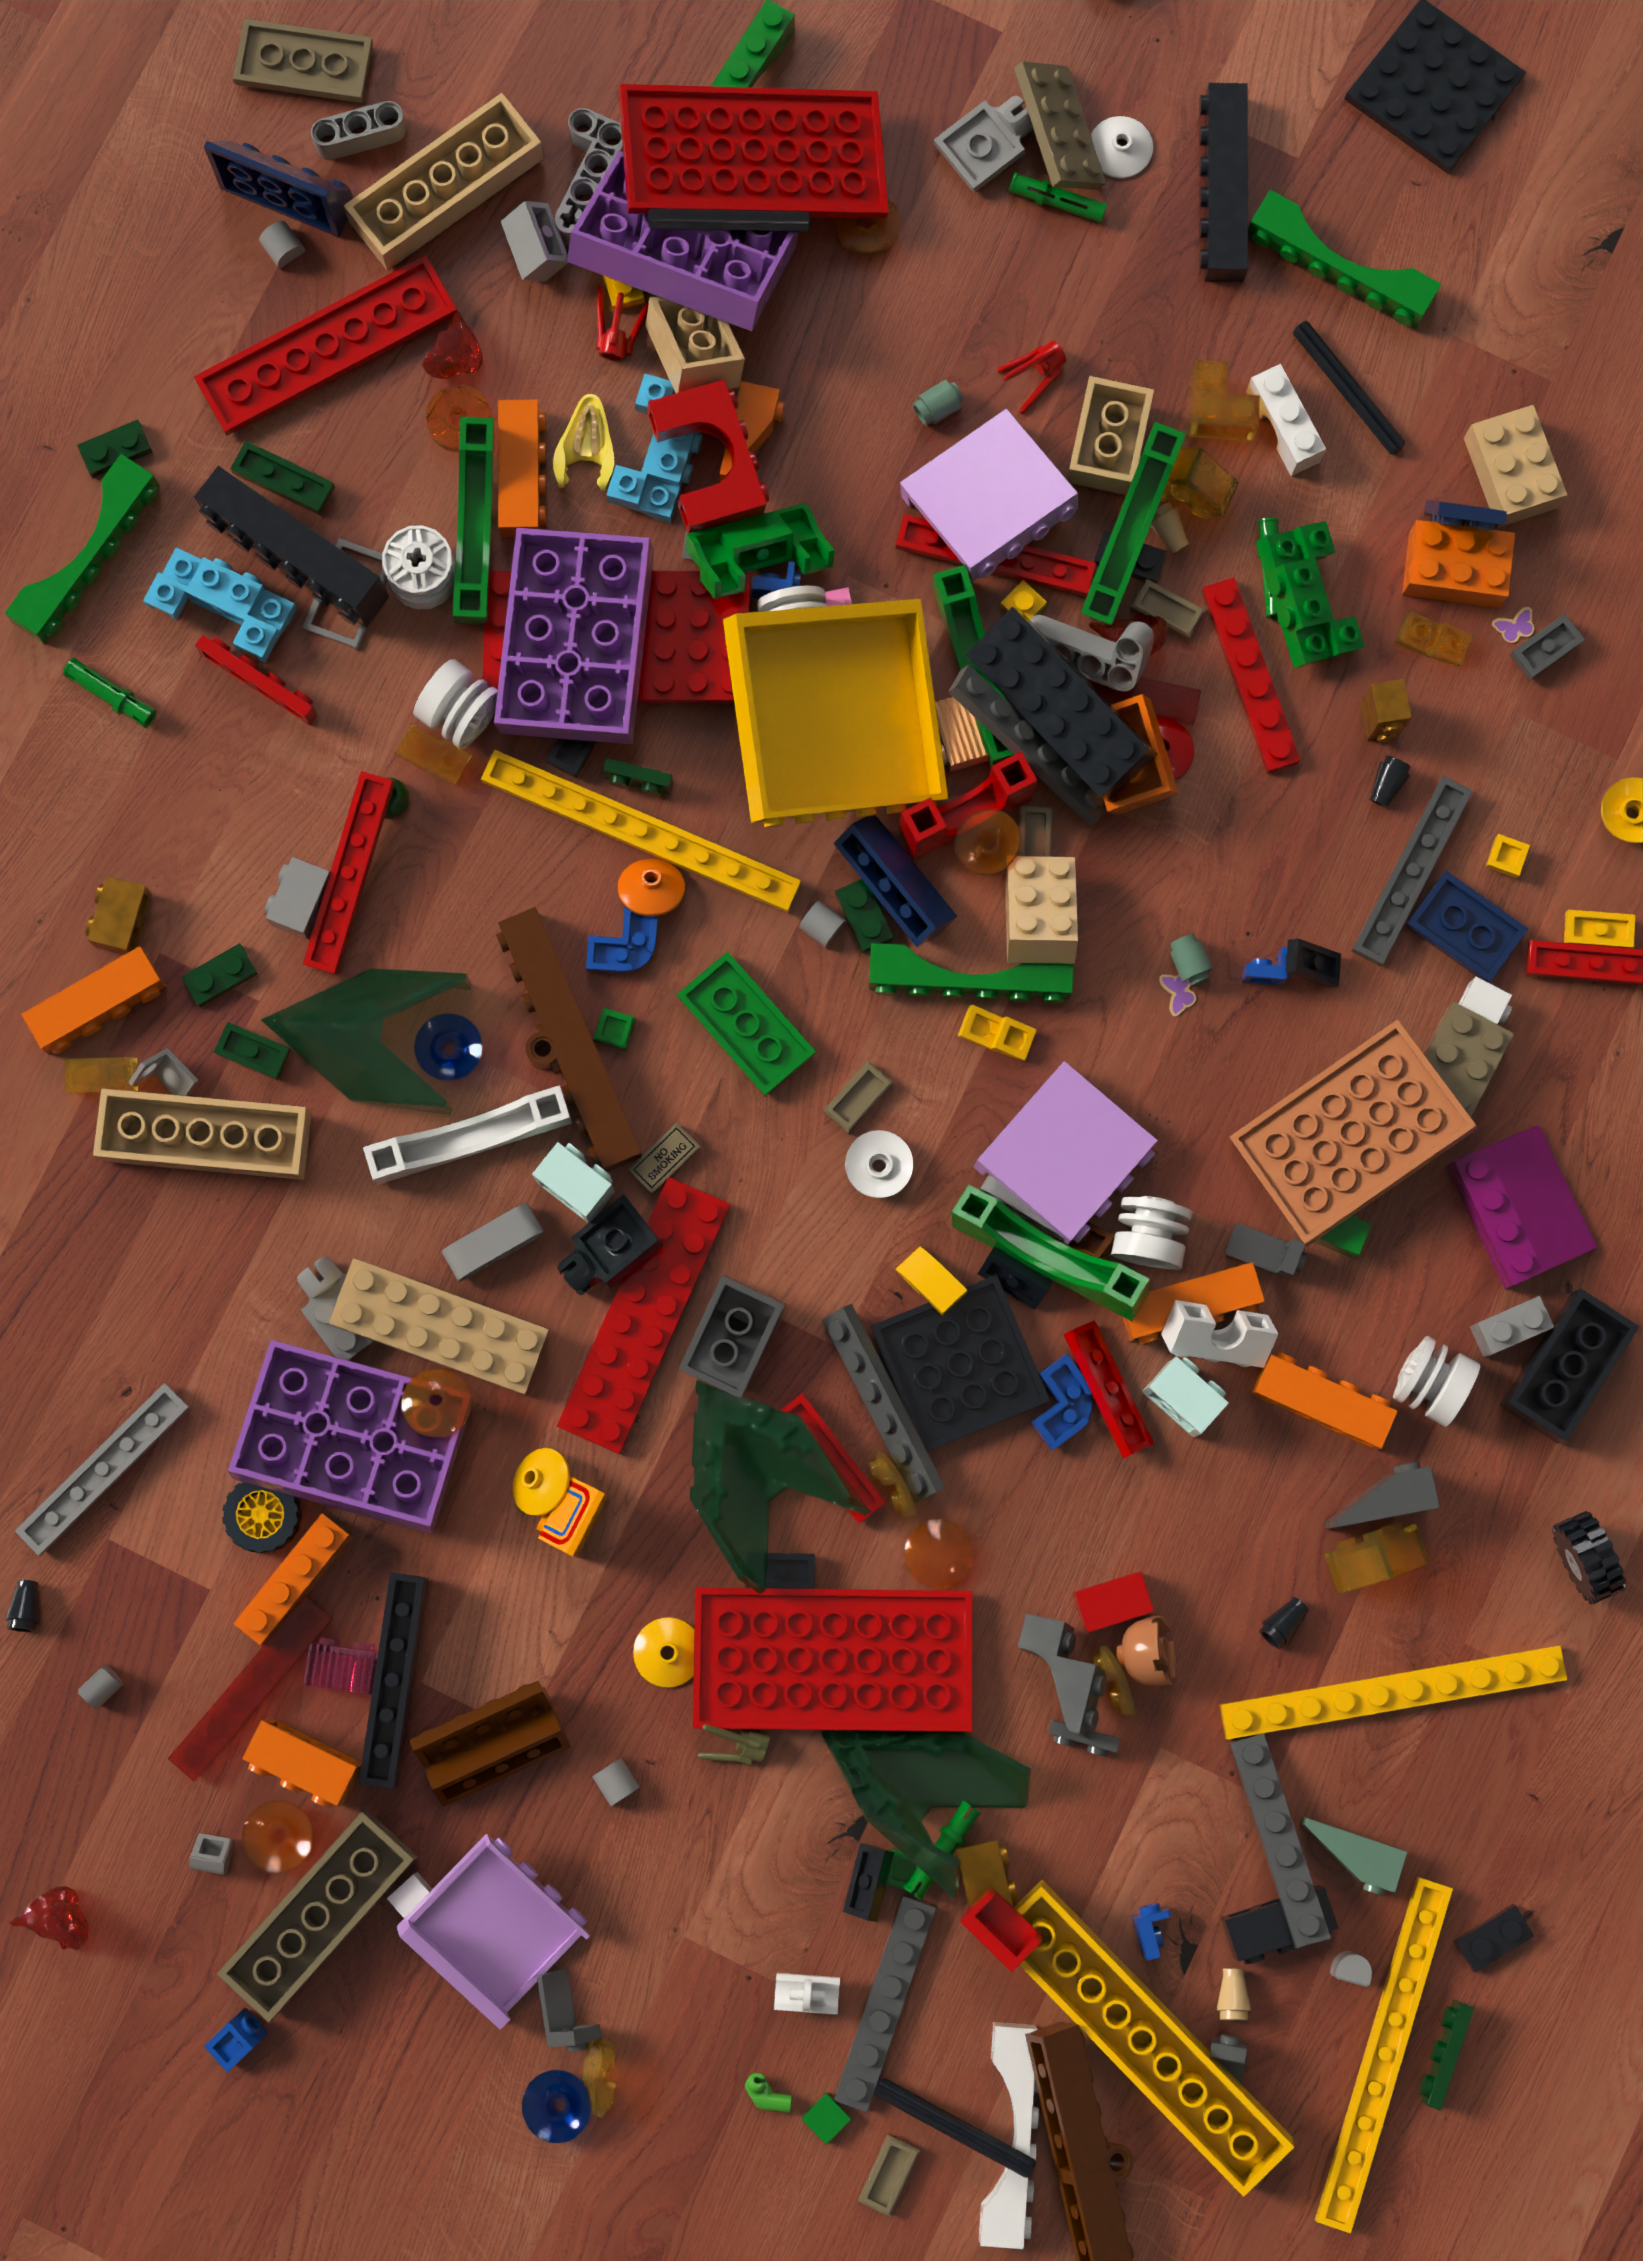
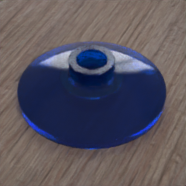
M452 1013L440 1014L426 1021L418 1031L414 1044L415 1056L421 1068L428 1075L444 1081L457 1080L471 1073L480 1061L483 1047L480 1033L475 1025L467 1018ZM454 1044L456 1046L455 1052L451 1055L445 1054V1045Z
M549 2070L543 2072L529 2083L524 2092L522 2113L525 2123L530 2131L543 2141L564 2143L574 2139L585 2129L591 2116L592 2105L587 2087L577 2076L568 2071ZM557 2098H561L565 2102V2109L563 2111L555 2107V2100Z

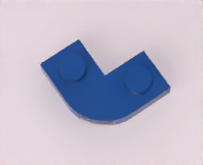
M625 906L622 938L588 936L586 970L591 972L630 973L645 966L653 956L656 948L658 916H642L630 911Z
M1068 1354L1063 1355L1039 1373L1042 1382L1057 1403L1033 1420L1031 1424L1050 1450L1056 1449L1080 1431L1088 1423L1092 1409V1393L1084 1376Z

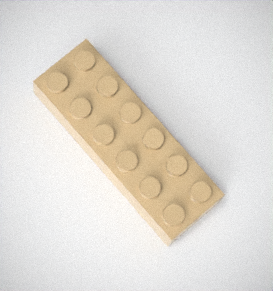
M500 93L346 203L344 209L348 222L388 271L542 161L544 156L541 141L503 93Z
M101 1088L93 1156L101 1162L304 1180L312 1113L306 1107Z
M355 1258L352 1259L328 1323L330 1326L521 1395L526 1393L549 1330Z

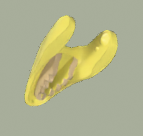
M587 394L579 401L555 450L553 468L559 488H565V485L569 482L567 466L581 460L592 461L602 466L600 470L601 476L597 479V485L600 487V491H607L614 468V452L602 402L594 394Z

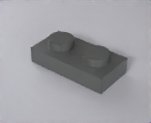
M1564 614L1513 650L1510 656L1530 681L1582 644L1585 639L1566 614Z
M1053 1719L1049 1721L1047 1733L1054 1735L1053 1742L1073 1747L1074 1742L1077 1741L1088 1745L1087 1752L1107 1757L1108 1750L1117 1753L1120 1743L1119 1738L1091 1731L1090 1738L1086 1739L1070 1732L1064 1722Z

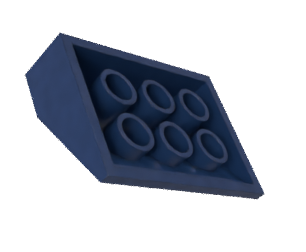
M206 141L204 149L220 189L328 234L340 237L348 220L344 205L353 199L352 192L346 184L338 180L330 182L320 178L315 171L303 167L298 169L293 167L280 156L273 155L271 158L260 153L256 147L248 143L240 145L233 141Z

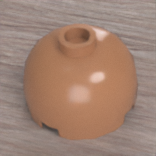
M1162 1615L1137 1620L1126 1630L1122 1645L1117 1646L1119 1665L1126 1667L1127 1673L1135 1682L1148 1687L1170 1686L1173 1684L1170 1679L1176 1676L1174 1642H1168L1164 1631H1171L1166 1618Z

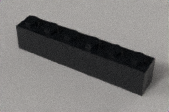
M1208 83L1206 94L1200 95L1199 115H1205V126H1200L1199 146H1205V156H1200L1199 177H1205V187H1200L1199 207H1205V218H1200L1199 238H1205V249H1200L1199 269H1205V281L1244 282L1248 270V83Z
M390 1572L359 1784L391 1789L399 1785L429 1577Z

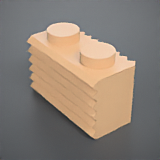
M954 697L935 702L943 764H947L949 772L987 762L989 752L979 721Z

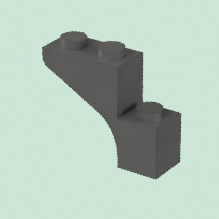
M1026 1614L1018 1648L1028 1654L1040 1656L1048 1663L1053 1674L1066 1728L1082 1738L1089 1739L1091 1731H1094L1098 1724L1099 1713L1096 1708L1099 1696L1102 1697L1107 1686V1677L1104 1676L1105 1670L1095 1664L1068 1659V1654L1073 1652L1076 1643L1075 1628L1063 1621Z

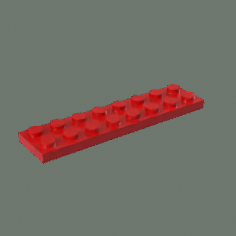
M424 255L194 376V379L225 435L228 436L458 315V312L430 261Z
M670 1177L667 1178L647 1223L663 1243V1246L622 1279L556 1427L620 1455L731 1206L729 1203Z

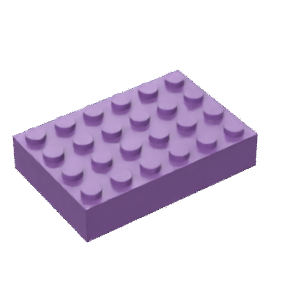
M618 151L571 231L567 262L753 331L796 248L799 232L651 229L647 222L648 214H628L623 152Z
M516 528L494 724L500 734L633 744L654 548L650 538Z
M271 1340L228 1472L233 1480L433 1534L473 1404L471 1394Z

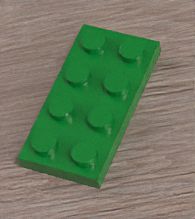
M728 951L676 994L682 1004L764 1097L770 1094L816 1054L813 1047Z

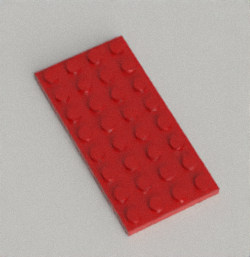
M620 84L618 92L628 214H648L651 208L806 211L810 217L886 219L889 213L878 91Z
M489 571L487 623H484L482 679L487 682L488 688L495 687L497 690L512 571ZM652 571L638 703L735 704L723 619L738 613H750V571L744 573L745 591L717 599L712 597L700 581V571Z
M695 1587L693 1729H702L704 1724H708L721 1729L972 1732V1591Z

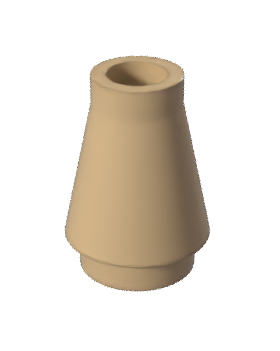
M1170 502L1157 508L1150 527L1174 554L1190 544L1186 538L1177 507L1173 508Z
M1223 1969V1979L1216 2011H1220V2020L1248 2021V2012H1251V2006L1244 1978V1969Z

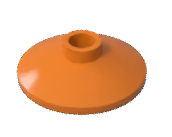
M643 859L632 863L622 872L618 881V894L622 903L630 911L642 916L654 917L671 912L681 903L685 893V882L680 871L674 865L660 859ZM649 880H654V881H656V882L649 883V882H647V881H649Z

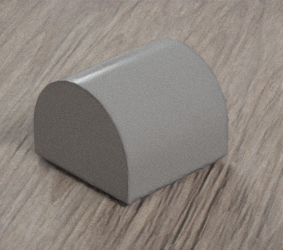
M285 221L273 223L260 235L259 241L261 246L279 269L306 252L305 247Z
M819 900L805 915L799 925V929L826 948L845 925L846 920Z
M104 1664L78 1689V1694L93 1708L99 1709L124 1684L108 1664Z
M622 1757L592 1776L610 1806L640 1788V1785Z
M199 1833L190 1856L189 1868L196 1871L226 1875L232 1855L233 1839Z
M1344 1951L1339 1953L1332 1962L1331 1976L1364 1987L1370 1986L1372 1969L1364 1957L1352 1951Z

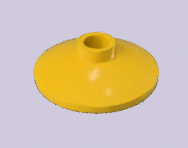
M1631 777L1616 782L1607 790L1601 803V816L1604 825L1613 836L1624 842L1643 843V778ZM1628 808L1634 809L1637 817H1628L1626 810Z
M541 1448L531 1452L523 1459L516 1470L512 1488L515 1503L521 1511L532 1516H543L558 1507L564 1499L570 1483V1469L565 1457L554 1449Z
M661 1618L646 1625L637 1636L633 1652L634 1661L640 1674L648 1682L659 1687H676L689 1681L694 1676V1629L688 1623L676 1618ZM665 1646H671L674 1649V1656L669 1660L664 1659L661 1655V1650Z

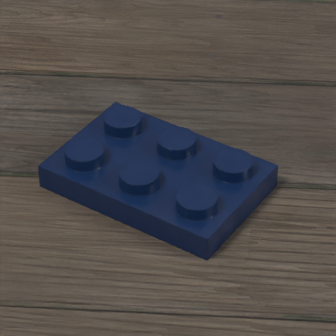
M1426 500L1424 513L1432 514L1431 521L1461 526L1462 519H1464V525L1487 530H1494L1495 524L1505 525L1507 511L1434 500Z
M1448 871L1442 874L1405 925L1476 977L1488 983L1491 982L1528 930L1527 927Z

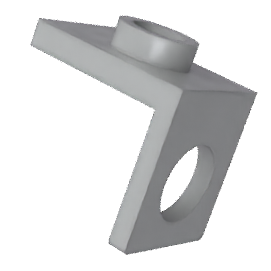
M166 1048L143 1061L128 1083L134 1086L154 1074L173 1095L189 1096L198 1079Z

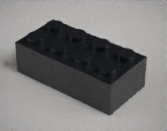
M1583 1289L1576 1290L1570 1294L1552 1322L1554 1328L1547 1330L1499 1405L1557 1444L1567 1442L1639 1329L1638 1325Z

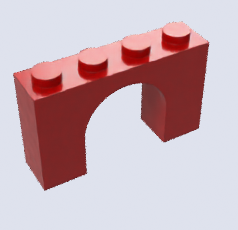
M725 379L648 402L647 414L657 443L690 433H706L719 439L725 445L731 457L732 469L724 480L713 486L680 495L678 507L687 534L764 514L766 502L769 501L767 487L764 482L759 483L756 471L759 470L756 454L754 451L749 452L745 441L749 438L744 420H738L735 411L738 408L735 392L733 389L728 390Z
M1022 751L991 766L989 777L965 795L937 807L930 797L901 812L898 832L913 860H916L1031 801L1038 780Z

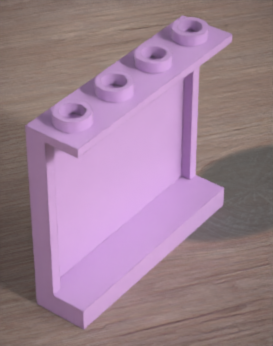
M1007 409L900 482L902 499L909 507L915 505L963 565H966L972 583L980 577L985 578L989 576L998 564L1005 559L1016 557L1025 545L1033 540L1042 539L1052 526L1060 521L1065 522L1069 520L1078 509L1077 491Z
M1064 1061L977 1159L973 1168L983 1176L986 1172L1063 1237L1065 1239L1063 1244L1068 1245L1072 1239L1079 1243L1091 1229L1086 1224L1094 1214L1100 1218L1112 1204L1108 1199L1115 1190L1122 1193L1131 1183L1134 1177L1129 1173L1138 1164L1143 1169L1156 1154L1151 1148L1158 1140Z
M486 1833L397 1925V1930L404 1942L501 2030L510 2020L508 2011L538 1981V1975L546 1973L581 1935L586 1940L590 1935L585 1927V1924L588 1922L587 1919L575 1907L568 1910L560 1903L563 1897L553 1886L548 1883L543 1887L535 1879L538 1873L526 1861L523 1860L519 1864L510 1856L514 1851L504 1840L498 1837L494 1841Z

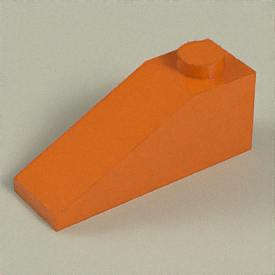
M741 381L737 397L738 408L735 411L738 420H744L749 438L745 441L749 452H756L773 432L775 421L781 422L785 402L780 401V389ZM725 448L720 469V482L727 477L732 469V461L727 448Z

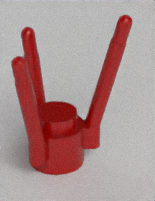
M598 286V339L596 349L600 350L599 355L604 359L624 361L625 355H632L634 342L647 317L649 302L644 305L627 339L626 332L619 329L624 294L622 292L618 293L612 328H608L605 333L603 287Z
M1050 341L1045 346H1039L1032 352L997 368L998 373L1015 368L1003 376L1004 381H1008L1032 367H1035L1042 375L1048 374L1019 409L1021 414H1024L1049 384L1062 374L1060 366L1065 364L1067 359L1062 348L1055 341Z

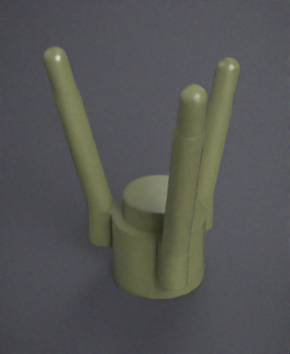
M708 1724L703 1725L702 1729L704 1731L737 1742L735 1750L741 1752V1754L698 1753L699 1759L741 1762L747 1765H751L752 1760L763 1761L770 1736L761 1733V1729H743L745 1731H741L739 1735Z

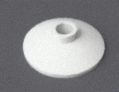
M1125 116L1108 118L1098 124L1091 134L1098 160L1102 166V172L1108 177L1115 179L1134 177L1141 173L1151 160L1153 153L1151 135L1143 124L1133 118ZM1118 139H1123L1127 141L1128 144L1125 146H1120L1117 144L1116 141Z
M876 1130L861 1135L851 1144L846 1155L845 1168L849 1181L860 1193L873 1198H886L901 1191L910 1180L913 1171V1157L908 1145L899 1136L888 1131ZM876 1160L883 1161L885 1169L881 1172L875 1171L872 1167L873 1162Z

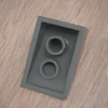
M722 1275L679 1370L741 1399L787 1304L729 1276Z
M1414 1462L1393 1467L1394 1474L1383 1476L1325 1522L1326 1529L1440 1508L1431 1466L1421 1468L1420 1462Z

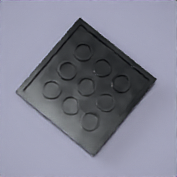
M1420 0L1348 90L1344 100L1448 174L1521 82L1526 71L1426 0Z
M997 1274L965 1287L967 1294L943 1316L928 1302L870 1326L896 1391L927 1452L1050 1401Z

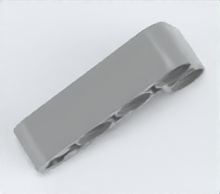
M586 108L574 110L568 119L571 142L575 147L587 153L555 215V225L560 233L563 244L569 246L571 231L575 226L572 224L574 214L575 222L577 223L589 200L579 201L577 198L583 194L592 196L618 151L623 152L621 124ZM584 125L590 127V130L587 132H578L576 130ZM610 139H618L620 141L617 145L613 146L606 144ZM599 166L606 168L604 172L598 174L591 171Z
M1035 615L1030 618L1036 627L1086 679L1118 691L1126 692L1134 688L1147 668L1154 642V633L1143 622H1133L1128 625L1115 643L1043 615Z

